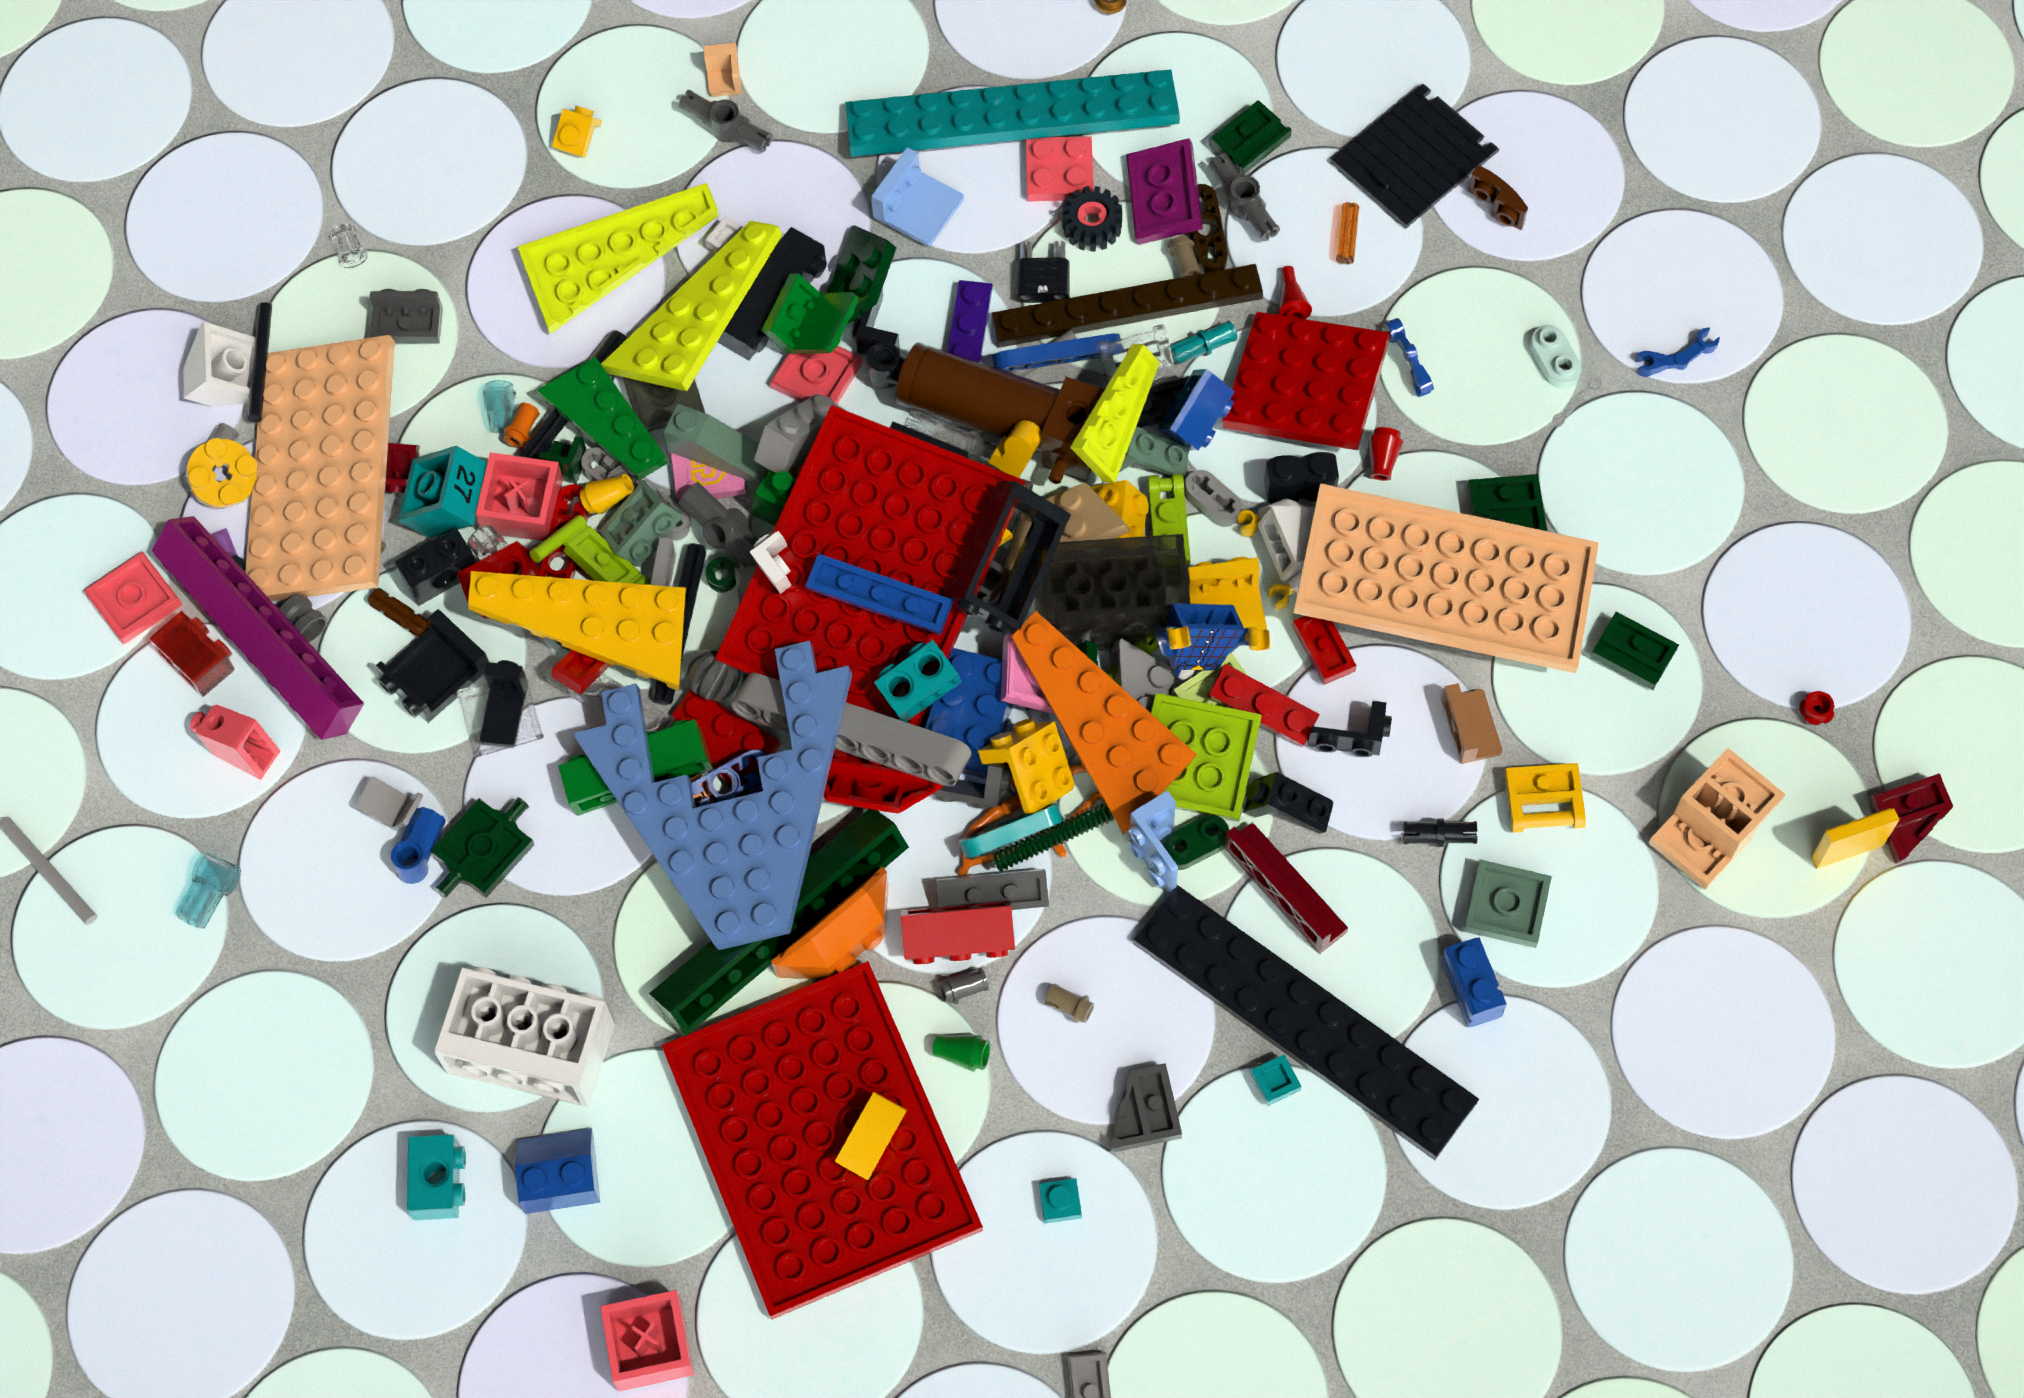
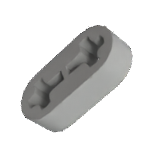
M1195 470L1188 475L1185 482V495L1195 507L1218 526L1229 527L1238 522L1237 517L1241 512L1242 505L1235 493L1206 470ZM1195 483L1199 486L1204 483L1207 484L1206 492L1202 489L1197 492L1194 491ZM1220 505L1225 508L1231 505V514L1227 511L1222 514L1219 513Z

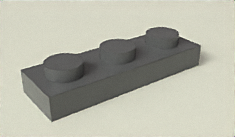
M1045 869L936 879L939 907L1011 901L1012 910L1049 907Z

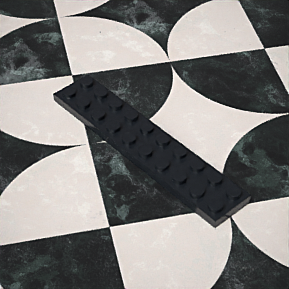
M1179 885L1173 889L1133 939V945L1434 1161H1436L1479 1102V1098Z

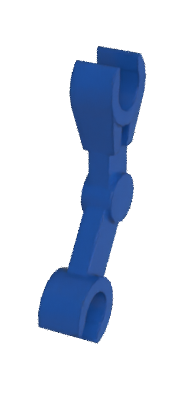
M1395 318L1385 322L1390 330L1387 331L1389 332L1390 342H1396L1399 345L1405 360L1409 362L1413 387L1417 396L1421 397L1431 393L1434 390L1431 377L1423 365H1420L1416 347L1414 344H1410L1406 338L1401 320Z
M1708 327L1698 332L1696 341L1692 345L1675 355L1642 351L1637 355L1635 362L1647 361L1651 366H1640L1638 375L1648 377L1673 368L1684 370L1690 362L1702 353L1709 354L1717 349L1720 337L1716 338L1712 343L1704 342L1703 338L1707 337L1710 331Z

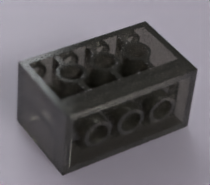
M1183 534L1059 542L1042 580L1045 619L1075 646L1088 640L1098 644V651L1110 649L1115 641L1121 638L1132 645L1137 641H1142V645H1147V639L1152 638L1148 645H1151L1156 640V629L1166 626L1172 603L1190 604Z

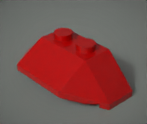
M835 749L823 796L828 802L900 814L943 788V785Z

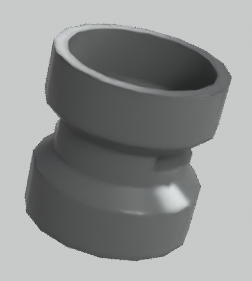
M296 594L285 601L279 610L310 642L324 631L327 626V619L320 611L312 608L313 604L306 595Z

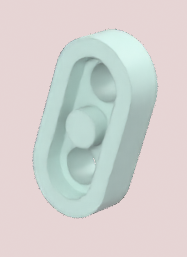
M1544 325L1537 328L1532 335L1530 349L1546 379L1552 386L1559 389L1573 387L1579 380L1582 367L1562 330L1552 325ZM1544 338H1551L1554 342H1546ZM1560 365H1566V366H1568L1570 369H1569V370H1563V369H1561L1559 366H1560Z

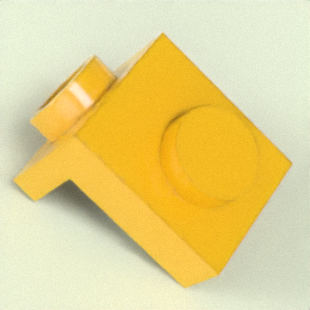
M575 105L574 111L562 109L552 147L586 157L595 126L601 127L603 120L593 117L595 111Z

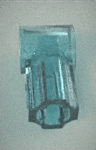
M207 852L203 853L193 868L192 884L175 912L177 918L195 928L205 929L223 896L230 895L235 889L241 874L240 867Z

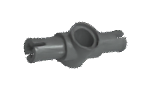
M689 89L685 92L686 96L683 95L681 97L679 108L697 116L704 125L712 128L717 140L724 143L742 141L762 153L767 150L766 146H770L773 138L772 133L751 124L749 118L739 113V108L733 101L722 99L711 102Z
M1226 153L1220 154V159L1218 156L1214 157L1210 161L1209 167L1223 184V191L1229 198L1231 213L1238 218L1249 221L1260 235L1262 241L1269 240L1268 234L1271 238L1275 237L1279 233L1280 227L1265 209L1266 203L1260 196L1259 182L1254 177L1239 173Z

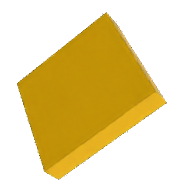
M1889 808L1826 830L1811 857L1816 869L1884 846L1900 820L1895 809Z

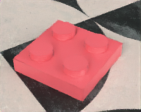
M1092 136L1026 139L1027 202L1065 201L1068 196L1073 198V192L1077 189L1082 194L1083 187L1089 186V192H1094Z

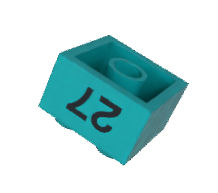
M457 445L414 458L398 521L429 538L445 534L454 528L460 530L473 526L476 520L475 514L487 462Z

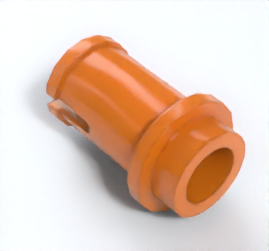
M525 402L520 403L511 424L505 426L503 430V439L507 444L515 448H521L529 439L528 434L540 414L535 406Z

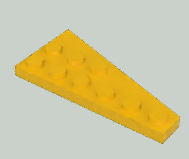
M471 571L468 599L469 610L507 625L512 623L530 630L531 634L541 638L545 636L561 642L562 646L613 666L616 664L635 671L638 676L646 679L651 677L666 683L667 687L679 691L686 588Z

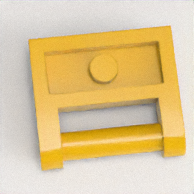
M1578 763L1511 767L1505 769L1504 775L1512 833H1521L1527 828L1572 825L1573 829L1585 828L1586 815ZM1556 803H1570L1571 811L1523 814L1522 806Z

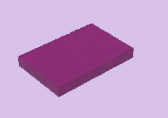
M1190 138L1126 154L1135 239L1139 245L1203 229L1194 150Z

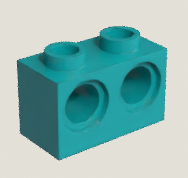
M934 640L928 644L922 642L913 647L908 652L907 659L898 665L893 663L884 668L878 674L879 679L874 682L879 692L901 721L908 722L962 683L959 674ZM937 662L940 664V668L936 674L932 676L922 674L925 664ZM908 683L910 684V691L907 695L903 697L893 696V689L896 685Z

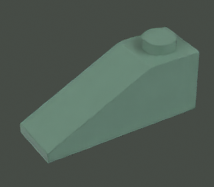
M677 404L664 430L668 452L761 484L769 469L754 461L759 445L757 442L709 414Z

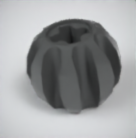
M703 650L688 665L686 673L687 683L690 689L700 697L710 701H723L730 697L737 688L740 673L730 666L715 660L718 651Z

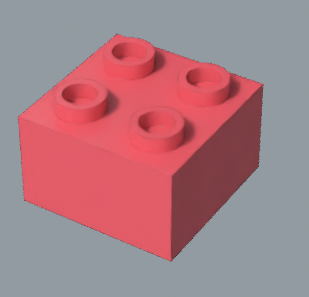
M490 452L475 514L481 532L539 541L546 540L557 496L563 483L559 462Z
M677 1290L600 1306L612 1380L619 1392L695 1375L682 1300Z

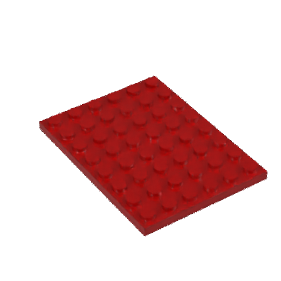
M831 405L772 533L773 535L779 531L787 543V547L780 551L778 555L791 571L786 576L792 586L780 594L757 565L715 660L747 675L749 673H758L780 680L775 649L810 641L813 645L818 673L844 666L850 667L852 679L846 703L900 720L874 683L879 679L878 674L893 663L898 665L908 658V652L922 642L928 644L934 640L945 657L949 659L968 615L960 612L957 609L958 604L953 601L940 636L809 591L805 586L817 555L821 554L947 597L997 482L1016 481L1026 486L1025 480ZM1013 506L1010 509V512L1006 518L1003 528L999 534V537L995 543V546L991 552V555L987 561L984 571L973 593L975 596H977L978 591L982 585V582L986 576V573L990 567L994 555L999 547V544L1015 511V507ZM928 662L924 665L922 674L926 676L936 674L940 664ZM899 683L893 689V696L903 697L907 695L910 691V684ZM926 709L907 723L919 726Z
M869 961L661 1045L771 1320L983 1231L982 1223ZM873 1092H876L907 1109L873 1173L866 1180L836 1163L835 1160Z

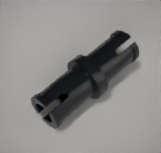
M1436 818V822H1403L1404 832H1418L1403 833L1404 845L1436 844L1437 847H1444V844L1453 843L1477 844V833H1463L1478 832L1477 821L1444 822V818Z

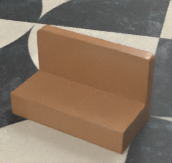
M1459 683L1445 686L1441 701L1460 763L1465 764L1500 756L1502 754V746L1484 690L1478 689L1462 693Z

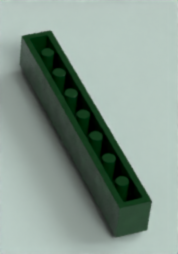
M866 810L808 859L791 933L718 950L713 942L710 941L648 993L664 1017L685 1036L690 1034L772 964V959L782 953L878 869L881 867L886 868L909 848L896 824L878 810Z

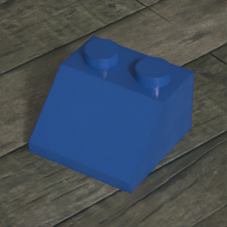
M1193 370L1158 429L1191 450L1199 451L1201 446L1206 448L1216 433L1212 429L1219 417L1225 418L1232 408L1234 401L1230 398L1235 391L1209 370Z
M592 1128L517 1140L515 1170L518 1202L525 1214L601 1203Z

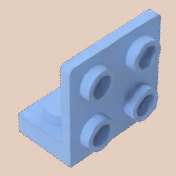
M907 147L871 196L873 218L926 246H931L964 201V195L922 173L919 166V153Z
M1167 790L1131 812L1130 828L1128 829L1130 840L1128 845L1138 860L1143 858L1150 867L1148 873L1154 884L1159 889L1164 887L1167 893L1170 894L1177 886L1178 866L1161 844V841L1172 833L1171 829L1174 828L1176 801Z

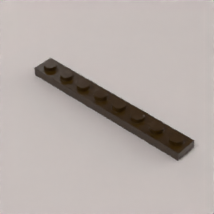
M1250 264L991 313L998 348L1060 337L1069 330L1077 334L1263 299V289L1256 264Z

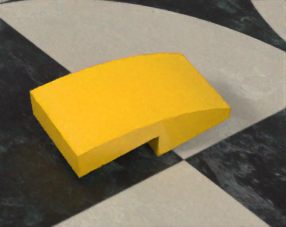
M873 1092L835 1162L868 1180L907 1109Z

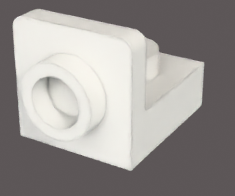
M777 531L773 535L766 534L754 544V549L750 551V554L781 594L792 585L786 576L791 571L778 555L780 551L787 547V543L781 533Z

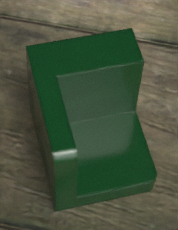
M576 435L572 445L553 441L549 453L541 452L539 459L559 462L563 481L577 485L583 470L582 456L587 451L583 437Z

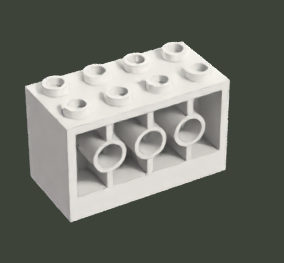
M474 967V970L462 968L434 1052L447 1074L589 1108L615 1024L606 1002L602 1001L603 999L596 994L582 992L579 996L567 993L565 988L555 984H546L545 987L533 985L527 978L517 975H510L509 979L496 976L494 971L484 967Z

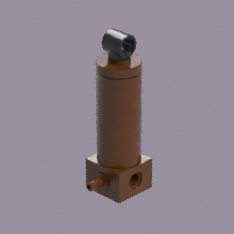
M889 342L876 343L868 350L866 359L870 381L875 386L885 389L896 385L897 404L1000 439L1004 436L1008 437L1019 421H1031L1042 431L1041 442L1036 451L1041 452L1042 467L1051 470L1048 476L1049 481L1054 484H1060L1064 474L1086 482L1088 481L1092 470L1070 447L1105 389L1069 377H1065L1061 389L920 342L913 345L907 356L901 355L899 349ZM883 363L891 364L888 367H879Z

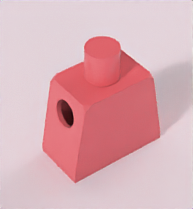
M214 705L207 714L198 712L190 722L191 731L196 733L198 738L214 756L261 780L280 753L279 748L257 720L223 706Z

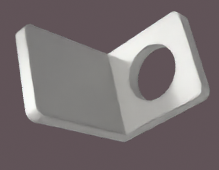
M372 776L356 801L355 807L397 831L407 826L423 795L418 792L409 797Z

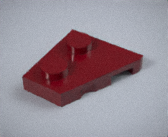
M1940 773L1869 798L1875 813L1894 808L1900 819L1887 839V844L1896 864L1905 860L1920 841L1954 807Z

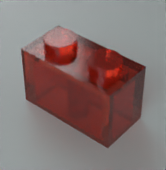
M180 611L149 639L157 652L204 697L235 670L229 659L233 654L220 639L213 642L207 636L210 631L199 618L195 616L191 620L183 611Z

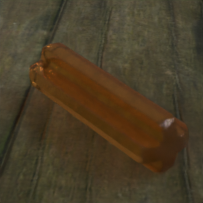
M1344 202L1341 207L1336 261L1339 264L1350 265L1354 262L1360 208L1355 202Z

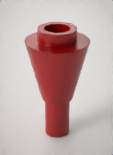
M1284 266L1281 269L1283 286L1279 315L1307 319L1312 313V307L1296 281L1294 267Z

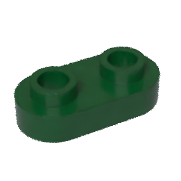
M1206 815L1167 835L1162 845L1178 866V870H1185L1222 851L1225 847L1226 832L1229 831V826L1219 816ZM1215 828L1218 833L1214 836H1209L1205 830ZM1176 844H1183L1186 850L1177 852L1173 847Z

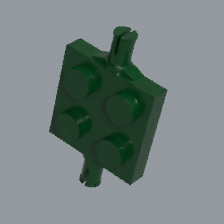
M517 797L512 805L505 812L491 808L478 798L430 851L432 856L445 865L449 871V874L435 889L443 897L447 898L461 882L473 887L487 898L535 845L533 839L522 832L516 824L518 818L529 808V805L524 800L522 801L520 797Z

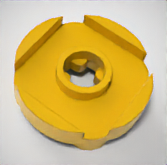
M213 438L197 447L190 456L186 466L187 482L193 496L202 504L215 509L232 507L244 502L252 493V487L257 480V462L241 444L229 439ZM224 465L228 468V474L231 475V479H223L220 483L215 480L216 473L212 469L213 467L220 468Z

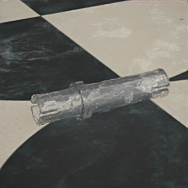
M914 409L908 414L912 419L907 417L904 426L968 451V458L974 456L988 462L998 446L996 443L981 438L980 434L976 431L966 432L917 412Z

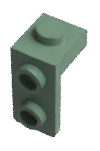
M1136 426L1119 472L1137 462L1170 476L1183 473L1184 478L1187 472L1189 448Z

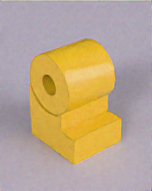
M1019 421L1009 436L1002 438L988 463L1007 474L1020 478L1041 442L1042 431L1031 421Z

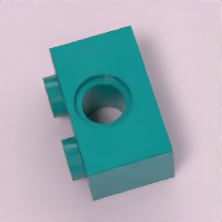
M454 1134L408 1137L407 1212L414 1221L459 1218V1206L465 1205L466 1192L464 1183H460V1169H465L466 1150L464 1146H460ZM439 1170L446 1171V1176L442 1182L438 1184L429 1183L430 1176L434 1172Z

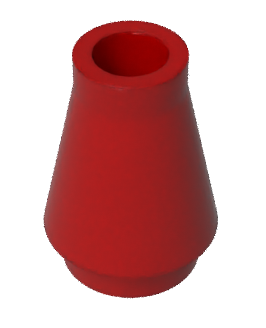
M1377 427L1373 430V435L1369 436L1371 478L1380 481L1391 480L1392 471L1403 444V440L1400 439V431L1389 427Z

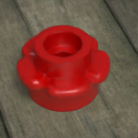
M1823 691L1811 692L1806 695L1805 700L1800 702V713L1812 725H1820L1822 722L1827 724L1835 715L1833 711L1835 707L1834 701L1829 694ZM1814 707H1819L1820 711H1815Z

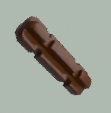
M375 588L368 597L371 607L379 612L383 611V615L403 628H409V632L417 637H420L431 626L427 618L421 614H415V610L395 597H389V593L381 588Z

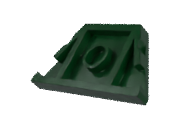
M856 225L850 228L843 251L837 260L833 279L826 293L853 292L859 297L854 315L847 325L854 321L858 315L865 313L877 304L897 248L887 239Z

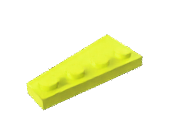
M1132 344L1070 447L1103 482L1115 483L1160 364L1144 344Z

